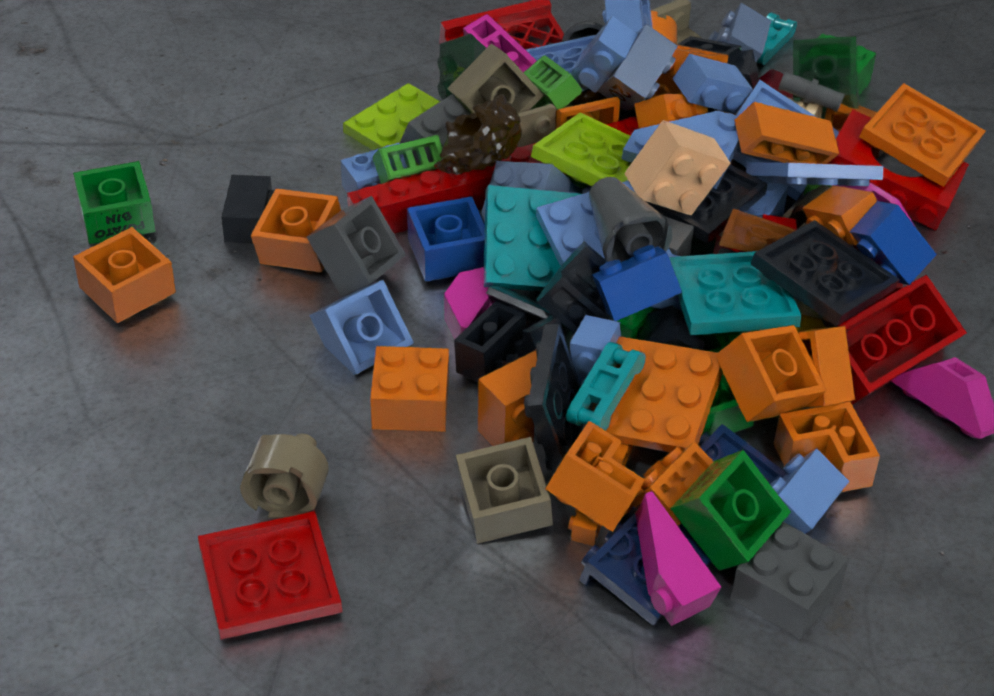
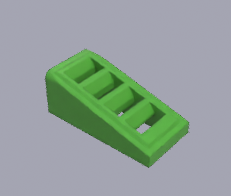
M543 55L524 72L542 92L543 97L550 104H553L556 109L565 108L582 92L581 87L573 76L546 55Z
M435 135L378 149L373 155V162L381 184L437 169L434 164L441 160L439 155L443 148L439 136ZM428 146L434 161L430 163L424 147ZM415 150L421 164L418 166L412 153ZM403 154L407 165L406 169L403 168L399 155Z

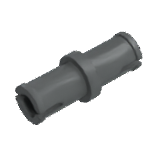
M785 71L778 88L803 98L804 103L810 104V102H813L835 112L838 111L845 95L818 84L819 80L813 78L810 81L788 71Z

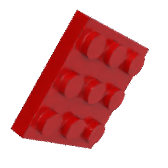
M315 511L198 536L199 548L220 640L342 613L341 598Z

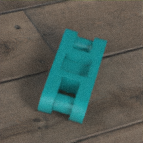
M772 12L767 15L766 18L771 20L763 54L756 63L766 65L793 37L798 24L796 21L791 19L782 20L779 15Z
M614 342L607 343L571 402L566 414L567 422L580 426L581 424L586 425L588 421H591L606 431L610 424L611 415L636 374L642 371L646 360L645 353L634 349L628 352L623 350L622 345ZM617 364L621 365L620 368H616L613 366H616ZM591 402L598 404L595 411L588 409Z

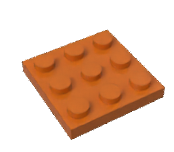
M903 83L865 125L859 137L870 143L871 146L894 157L900 163L921 173L930 181L944 187L981 141L986 130Z
M619 336L617 344L622 345L623 350L630 352L634 349L645 353L646 360L642 371L634 376L611 415L610 424L606 431L621 440L623 444L665 452L672 451L676 446L683 451L694 441L699 444L723 374L715 357L717 353ZM617 364L616 366H613V367L620 368L621 365H620V364ZM593 403L591 411H595L598 404Z

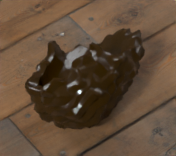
M503 94L499 95L495 101L489 100L481 105H474L473 110L475 113L458 116L453 123L449 121L445 123L447 140L439 155L441 160L434 164L435 168L442 172L458 175L470 172L473 169L482 171L488 166H495L496 161L508 159L517 148V144L521 139L522 129L519 114H517L516 109L507 101Z

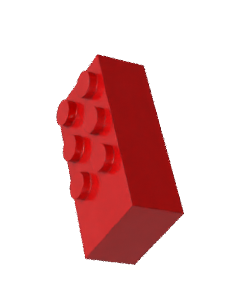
M927 274L838 325L845 326L855 396V400L850 401L851 404L854 405L902 373L911 370L967 334Z

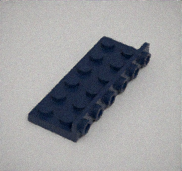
M723 424L712 435L707 431L700 438L698 445L713 462L744 450L769 484L781 476L783 478L787 474ZM639 504L637 507L633 506L628 513L630 518L624 524L619 521L613 532L609 530L605 536L607 542L601 548L594 545L581 561L585 568L579 580L586 585L594 577L654 626L663 615L656 611L648 594L635 516L640 506ZM681 523L678 525L679 529L708 567L712 561Z

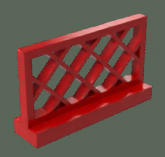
M532 0L442 21L440 24L439 45L443 51L448 50L462 74L468 68L469 62H474L465 51L458 49L465 46L463 28L486 14L497 22L510 36L524 33L523 39L511 36L524 49L541 47L529 42L530 36L544 40L542 46H545L549 42L553 44L562 42L564 32L551 13V2L549 0ZM549 26L551 30L547 33L538 28Z

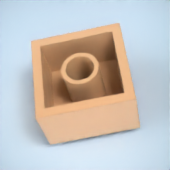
M662 120L624 174L636 194L644 201L692 215L731 163L714 138Z

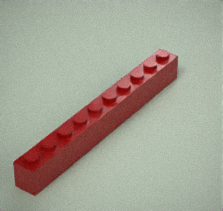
M637 116L606 124L630 136L634 130L639 129ZM536 143L517 147L508 159L502 160L542 163L531 157L533 145ZM488 166L482 171L473 169L470 172L458 175L442 172L438 169L425 171L420 174L348 192L347 204L349 207L372 196L394 234L408 230L407 208L473 197L478 211L482 210L486 189L490 185L495 166Z

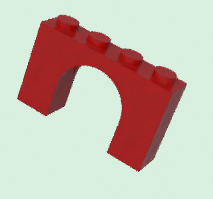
M852 109L836 137L839 154L827 164L882 166L873 156L870 143L859 137L865 125L872 119L871 117ZM963 162L944 187L930 181L924 175L918 177L902 176L889 171L885 167H883V180H870V183L897 198L910 219L936 231L951 205L969 164Z

